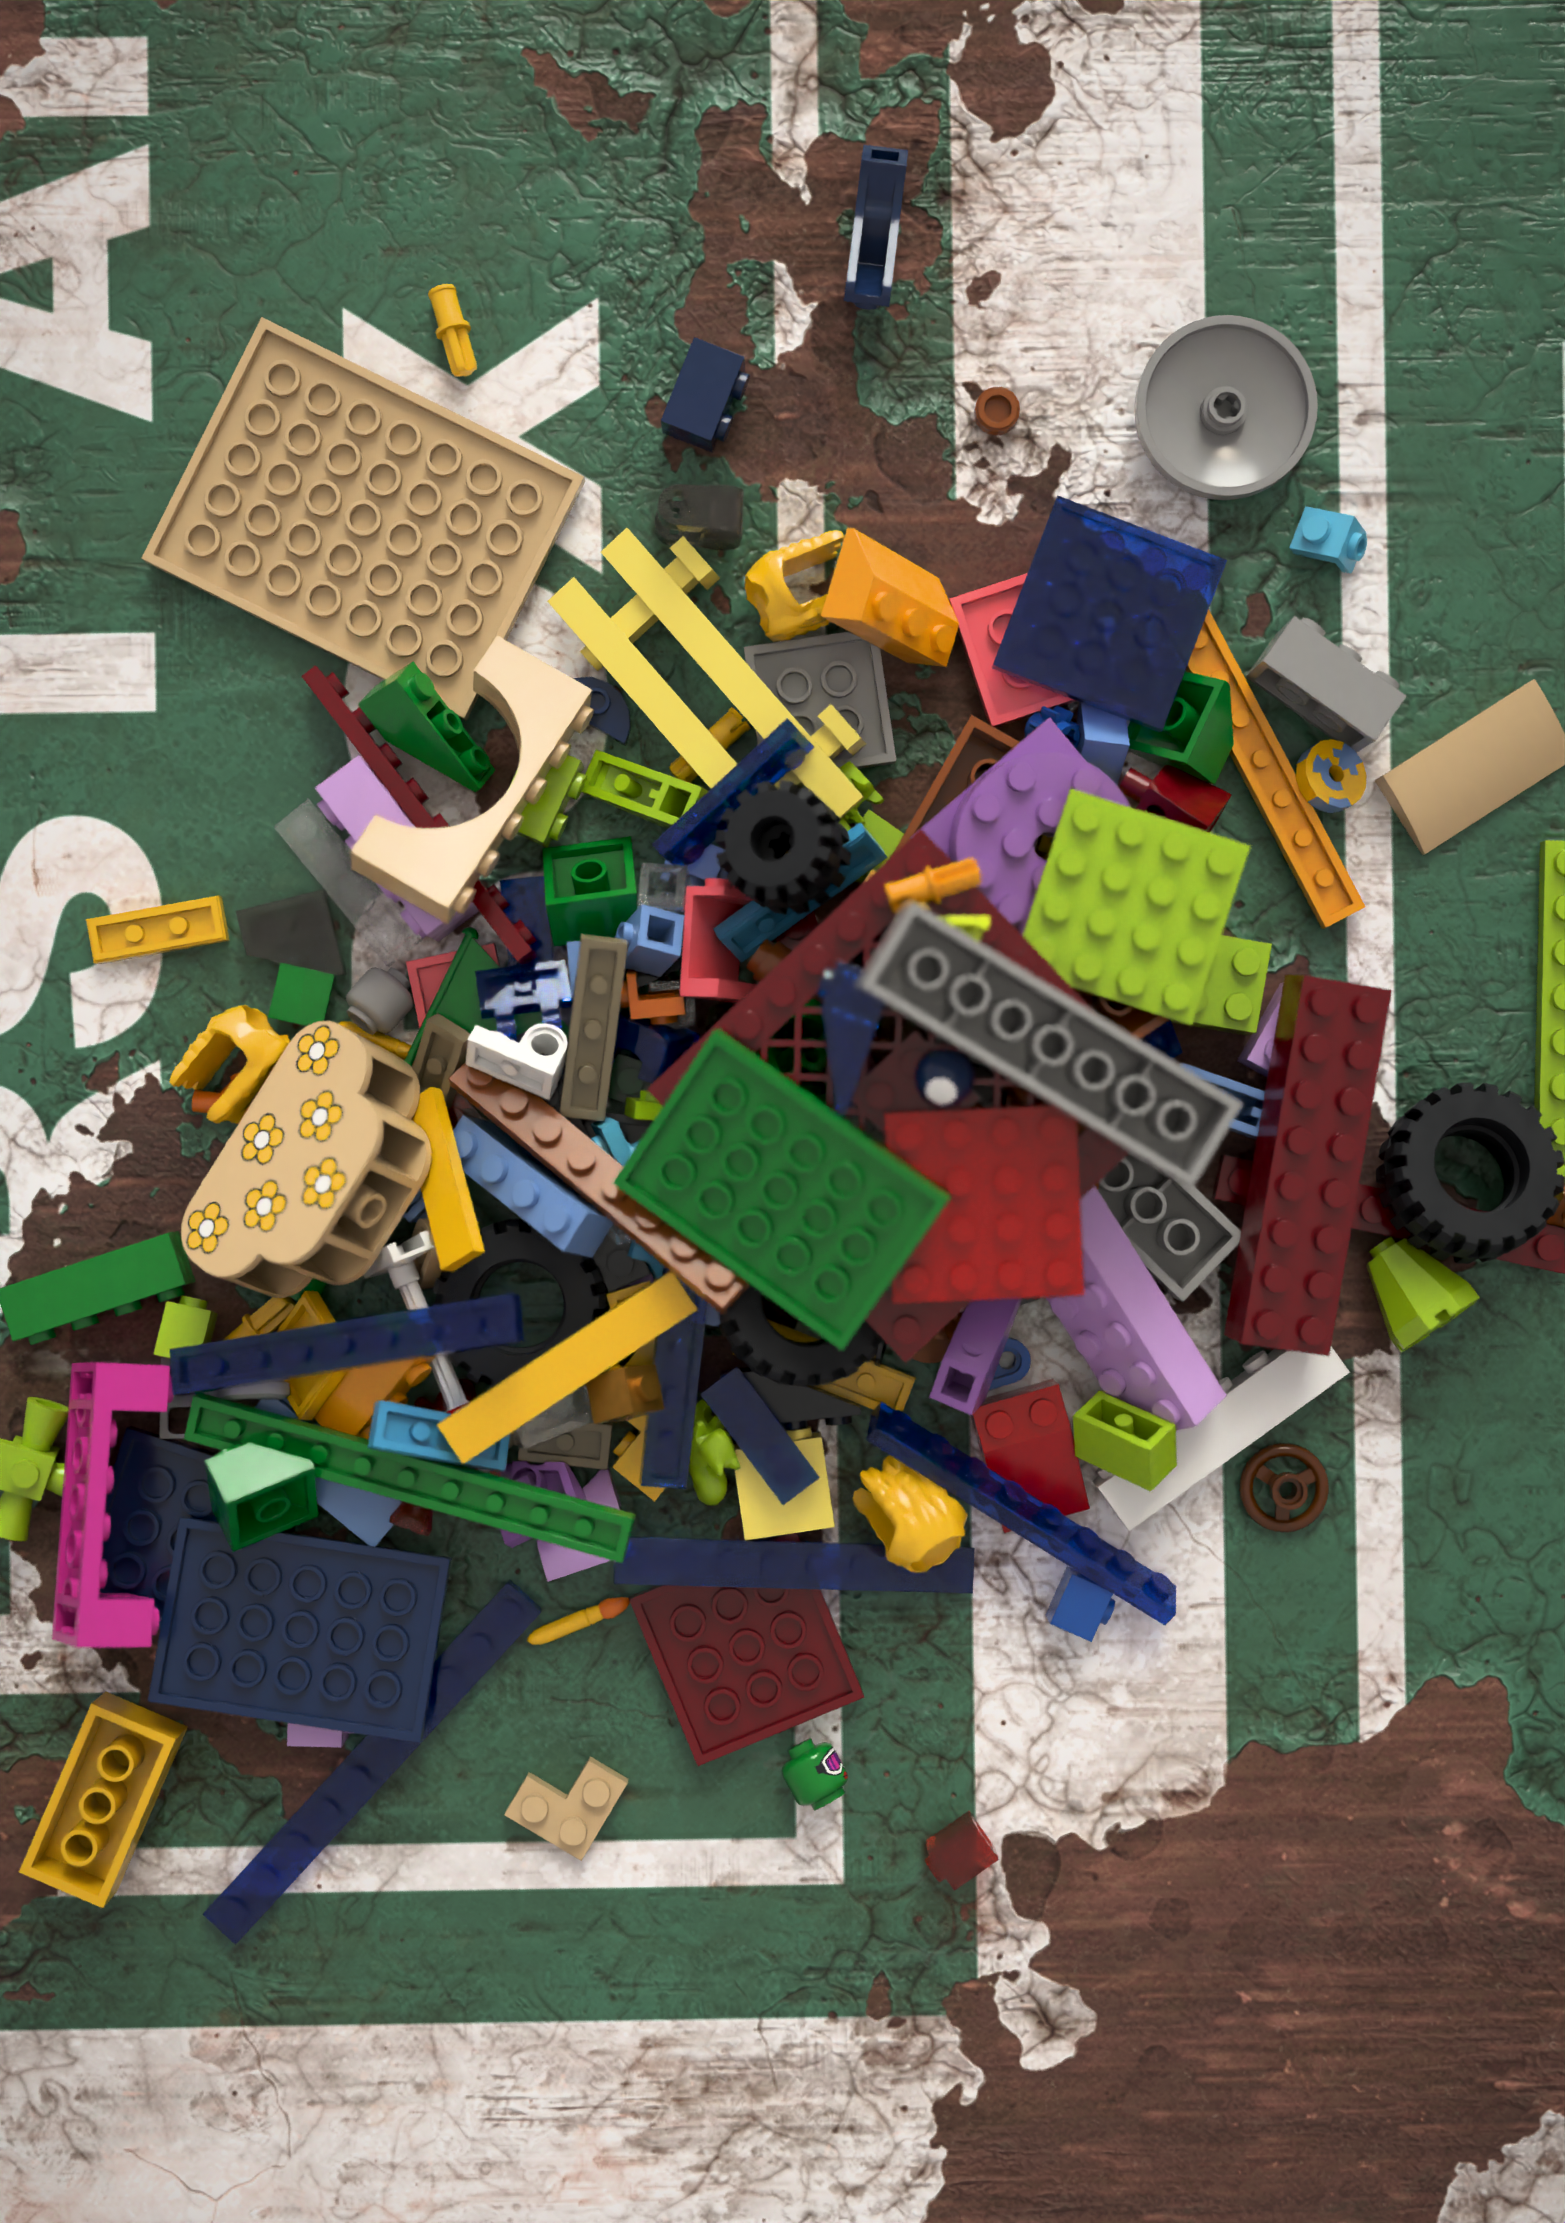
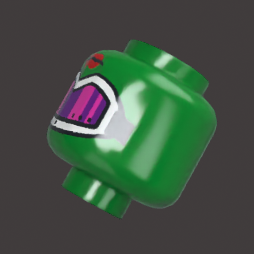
M809 1738L787 1751L791 1759L784 1764L781 1772L799 1805H811L813 1810H817L845 1794L843 1786L848 1780V1773L831 1743L822 1742L815 1745L812 1739Z

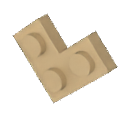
M591 1756L568 1794L528 1772L504 1815L582 1861L628 1784V1778Z

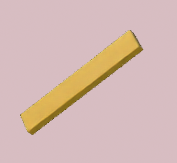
M668 1271L440 1421L437 1426L462 1464H464L698 1309L676 1275Z

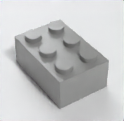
M1294 616L1276 633L1248 672L1246 678L1327 736L1346 743L1357 753L1377 739L1407 696L1398 690L1400 687L1399 683L1390 675L1382 671L1374 673L1361 663L1362 657L1355 650L1343 644L1336 646L1324 637L1325 631L1317 623L1308 618L1300 620Z

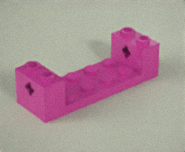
M101 1362L72 1363L52 1640L76 1648L151 1647L152 1636L157 1634L159 1612L154 1607V1599L129 1593H99V1588H104L107 1580V1564L105 1560H101L103 1541H107L109 1538L111 1526L110 1516L108 1513H105L106 1494L111 1493L114 1483L113 1468L108 1466L109 1447H114L117 1438V1424L114 1419H111L112 1410L167 1412V1405L172 1402L175 1392L174 1377L170 1375V1366Z

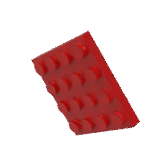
M1051 1105L884 1112L886 1149L952 1196L893 1279V1303L1084 1295L1076 1120Z

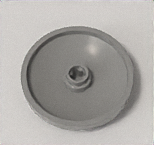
M1221 315L1191 322L1162 342L1149 359L1141 375L1135 397L1134 413L1137 434L1147 457L1169 482L1199 497L1214 500H1235L1269 489L1293 469L1311 441L1317 420L1318 402L1311 370L1300 351L1288 338L1263 322L1242 316Z

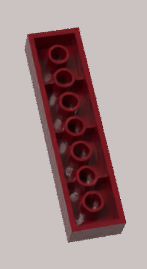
M1285 974L1224 1331L1225 1336L1241 1344L1324 1356L1330 1355L1392 994L1390 989L1306 975Z

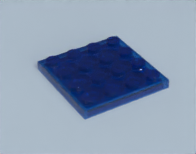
M1057 495L991 668L1161 732L1227 560Z

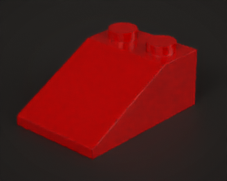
M1054 1379L986 1397L985 1402L970 1416L1003 1532L1007 1533L1090 1509L1079 1459L1075 1457L1074 1438L1059 1384Z

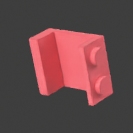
M705 878L704 886H686L680 996L738 1003L757 985L738 982L740 961L718 939L713 929L740 910L743 905H747L752 901V899L735 888L728 879Z

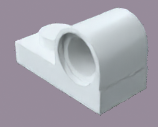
M537 1024L531 1027L525 1033L520 1043L510 1040L500 1032L488 1031L476 1025L468 1038L466 1065L550 1100L563 1073L567 1039L561 1029L550 1024Z

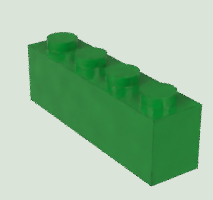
M175 1231L0 1288V1305L12 1341L28 1337L29 1344L34 1345L57 1337L54 1328L70 1323L72 1330L76 1331L100 1323L97 1316L99 1313L113 1309L115 1316L118 1317L142 1309L140 1300L154 1295L157 1296L159 1303L185 1295L183 1286L196 1281L183 1247L180 1232Z

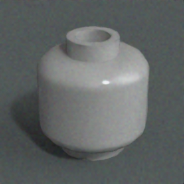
M376 967L369 969L346 995V1001L349 1009L346 1011L347 1015L355 1024L371 1035H374L376 1031L384 1034L389 1033L414 1005L413 998L408 991L411 987L410 981L395 968H390L388 972Z

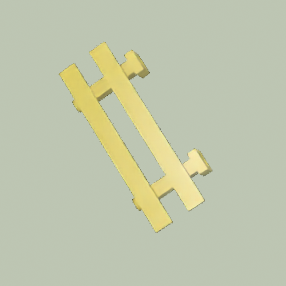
M628 528L622 531L601 551V554L637 593L611 618L575 577L547 601L586 645L580 652L597 671L603 666L722 803L735 812L741 805L736 798L739 794L747 790L754 796L759 793L758 787L633 645L658 620L665 625L783 760L760 783L770 781L778 789L781 780L794 782L800 789L805 785L807 789L812 791L833 810L840 819L864 798L832 760L844 749H847L854 756L866 743L832 704L818 715L824 725L812 736L799 724L686 595L699 582L708 590L720 577L684 536L670 547L677 557L664 569Z

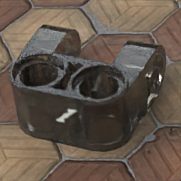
M670 485L659 496L654 520L656 536L664 544L670 546L674 545L684 536L692 547L718 551L737 549L743 533L744 490L729 485ZM681 497L682 501H673V498ZM673 513H677L678 518H674ZM670 529L679 532L678 534H671Z

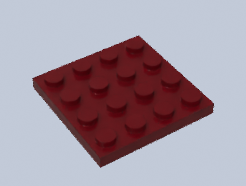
M798 1533L774 1536L641 1591L629 1598L697 1766L864 1698L863 1690Z

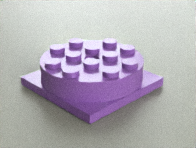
M1047 718L920 829L928 835L953 863L969 858L975 859L981 873V883L976 887L1022 935L1046 860L1037 856L1034 850V843L1039 835H1044L1047 838L1053 837L1050 840L1052 844L1069 790L1075 789L1128 807L1130 805L1118 786L1104 772L1086 762L1053 720Z

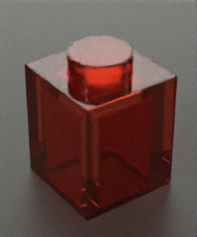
M970 1810L926 1840L928 1854L930 1855L925 1859L927 1866L938 1882L946 1879L954 1891L999 1860L995 1846Z

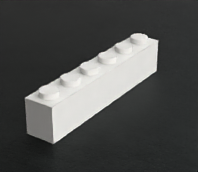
M1332 1346L1329 1356L1274 1349L1269 1354L1261 1351L1242 1365L1245 1371L1233 1380H1230L1229 1377L1219 1380L1218 1382L1227 1396L1197 1426L1176 1431L1177 1466L1151 1492L1101 1468L1097 1470L1100 1476L1092 1482L1130 1532L1350 1373Z

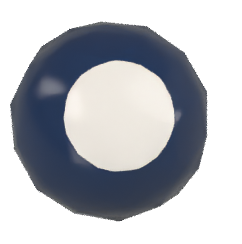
M948 1050L930 1051L920 1059L914 1075L915 1088L920 1096L932 1105L942 1108L958 1105L972 1091L975 1081L974 1067L968 1057L959 1052Z

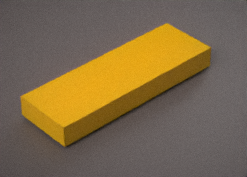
M219 895L86 919L94 964L109 963L230 941L223 900Z

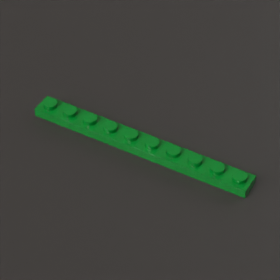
M201 1392L194 1395L192 1399L184 1440L219 1450L237 1448L247 1443L256 1444L311 1460L315 1467V1477L612 1561L622 1563L626 1558L636 1514L465 1466L368 1449L369 1439Z

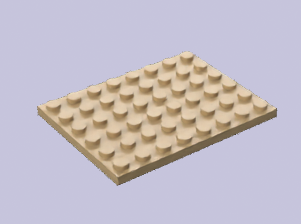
M261 317L141 559L382 680L387 679L414 661L420 671L431 679L436 692L448 708L454 711L459 718L467 721L479 697V694L473 691L474 669L497 635L507 640L585 483V478Z

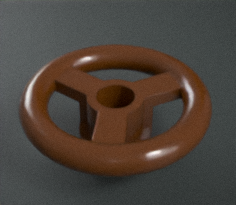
M1278 1443L1259 1450L1247 1462L1240 1478V1497L1246 1512L1257 1524L1275 1532H1293L1307 1527L1319 1517L1328 1499L1329 1483L1322 1463L1312 1452L1295 1444ZM1284 1456L1298 1459L1308 1468L1297 1474L1283 1472L1277 1475L1263 1464L1273 1458ZM1255 1476L1270 1486V1496L1275 1503L1274 1517L1266 1514L1258 1506L1254 1498L1253 1482ZM1284 1482H1291V1493L1287 1496H1281L1279 1493L1280 1486ZM1315 1482V1495L1310 1506L1302 1514L1289 1519L1290 1510L1297 1509L1305 1503L1308 1497L1307 1485Z

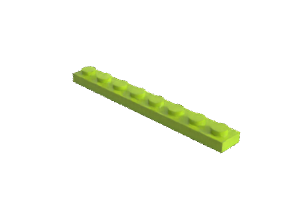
M1544 840L1540 842L1534 1107L1542 1114L1538 1121L1543 1128L1552 1127L1557 1137L1556 1140L1551 1142L1554 1151H1562L1565 1163V841ZM1565 1165L1557 1169V1174L1565 1177Z

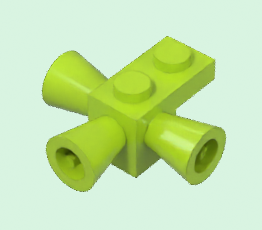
M28 1397L23 1436L16 1435L13 1441L0 1438V1490L4 1491L0 1497L1 1538L13 1541H27L33 1499L41 1501L46 1489L62 1497L65 1463L55 1462L60 1448L52 1446L68 1419L69 1407L48 1399Z

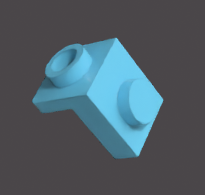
M1305 506L1289 548L1295 555L1336 563L1342 572L1351 574L1356 561H1360L1365 554L1367 536L1366 531L1355 516Z

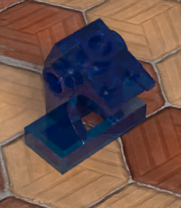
M621 1011L618 1016L612 1066L617 1053L623 1048L637 1054L643 1063L638 1078L653 1084L699 1040L700 1034L686 1028L676 1030L664 1024L654 1025L650 1023L649 1018L631 1019L630 1011Z

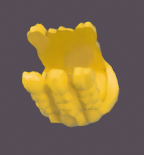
M828 531L819 537L801 539L800 542L791 543L788 547L769 551L745 575L746 600L757 609L760 616L759 625L772 642L788 641L796 635H806L809 631H816L818 628L830 623V621L821 617L827 594L804 604H798L785 584L784 577L837 557V550L841 548L840 543L844 541L842 531Z
M239 1005L227 1009L223 1013L212 1017L207 1029L198 1034L196 1040L190 1044L182 1061L174 1068L169 1082L174 1087L183 1085L185 1089L203 1090L233 1049L238 1046L244 1051L247 1063L231 1082L224 1094L211 1106L206 1118L216 1124L224 1120L239 1124L291 1040L288 1034L279 1035L271 1027L267 1016L259 1009L250 1008L247 1005Z
M917 1444L903 1447V1460H900L895 1454L888 1455L883 1460L882 1471L873 1467L868 1468L867 1471H861L860 1479L870 1492L860 1487L857 1491H854L852 1500L857 1510L866 1516L876 1536L883 1542L886 1548L885 1556L887 1560L913 1573L927 1572L932 1566L943 1564L957 1548H960L961 1537L965 1536L964 1526L968 1514L955 1498L948 1495L946 1488L940 1483L938 1475L933 1472L931 1464L926 1462L922 1449Z

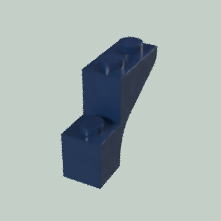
M863 145L844 301L853 302L856 307L861 309L873 310L880 306L889 307L908 150Z

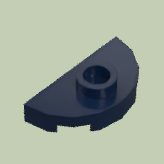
M594 677L573 678L592 689L590 708L594 710V714L588 725L626 746L631 731L630 711L622 694L608 682Z

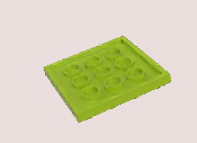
M1070 789L1022 936L1071 988L1192 1026L1251 846L1075 789Z

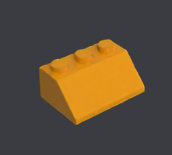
M847 528L821 617L907 663L947 667L959 622L940 579L856 529Z

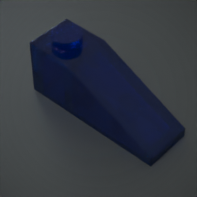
M837 961L835 969L825 967L817 994L825 997L822 1010L836 1113L846 1116L884 1004L854 986L864 969Z

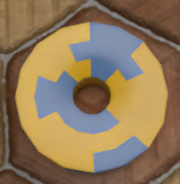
M1334 739L1322 740L1304 751L1297 762L1296 780L1299 790L1306 801L1320 811L1327 813L1343 811L1359 801L1366 789L1367 775L1364 764L1356 751L1344 742ZM1329 772L1332 774L1334 780L1331 779Z

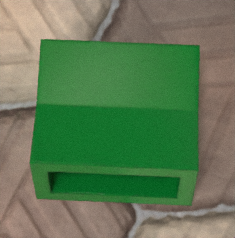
M280 963L268 1018L304 1026L325 1021L335 975Z

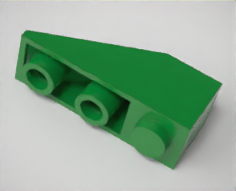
M414 661L377 684L358 703V706L385 741L473 792L480 790L494 773L495 768L490 763L487 753L476 745L464 729L459 716L448 708L436 692L431 679L420 671Z

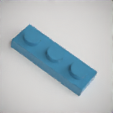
M379 1400L374 1404L367 1448L499 1473L505 1471L510 1434L462 1464L437 1426L440 1421L451 1415L450 1413Z

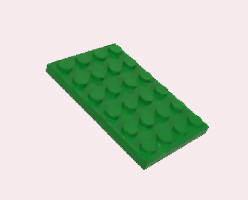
M719 1028L711 1033L613 1181L615 1186L841 1351L847 1346L952 1198L950 1194Z

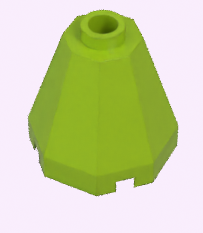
M1389 1237L1369 1252L1374 1259L1368 1262L1366 1267L1389 1337L1400 1353L1430 1336V1333L1436 1329L1442 1328L1480 1299L1469 1282L1422 1249L1414 1247L1406 1238L1395 1242L1392 1237Z

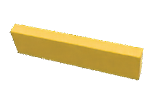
M429 1087L420 1093L419 1103L412 1118V1121L425 1131L431 1145V1164L427 1177L420 1189L441 1270L454 1272L483 1254L485 1250L443 1092L440 1088Z
M767 1319L779 1334L790 1340L798 1342L819 1340L816 1337ZM871 1359L869 1362L863 1363L858 1368L859 1371L847 1378L838 1379L831 1384L815 1386L900 1420L916 1377L882 1363L880 1367L875 1366V1361Z

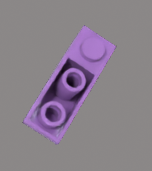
M1022 1298L972 1300L966 1306L943 1357L929 1398L969 1415H972L985 1402Z

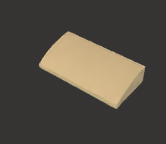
M1533 679L1382 775L1375 782L1423 856L1564 766L1565 733L1536 680Z

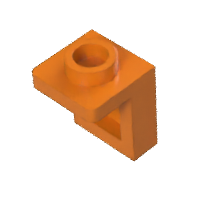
M627 970V980L623 981L620 1003L621 1008L630 1007L631 1019L650 1018L651 1024L661 1025L675 1023L678 1021L677 1015L686 1014L685 997L680 996V991L639 994L638 973L634 970Z

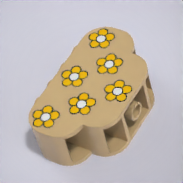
M319 1021L299 1031L275 1063L268 1078L226 1142L225 1147L207 1176L203 1179L185 1211L181 1237L188 1257L213 1276L274 1298H285L298 1293L313 1278L331 1285H345L363 1276L375 1262L421 1188L431 1164V1145L428 1136L418 1124L412 1121L420 1097L419 1080L412 1067L394 1053L335 1022Z

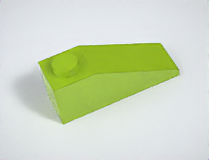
M595 750L585 773L587 780L582 793L675 833L678 830L708 843H711L726 808L718 797L703 787L599 750Z

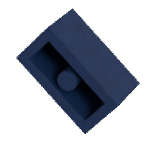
M694 337L662 416V432L711 453L717 440L725 442L733 422V416L728 414L733 399L741 401L750 378L749 374L744 373L745 357Z

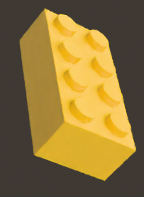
M106 1691L93 1701L19 1873L104 1908L119 1889L188 1726Z

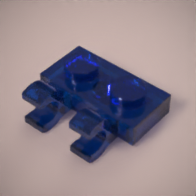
M566 959L475 971L482 1019L496 1018L497 1032L506 1035L510 1040L518 1043L514 1015L541 1011L543 1024H550L561 1030L563 1029L560 1008L572 1007Z

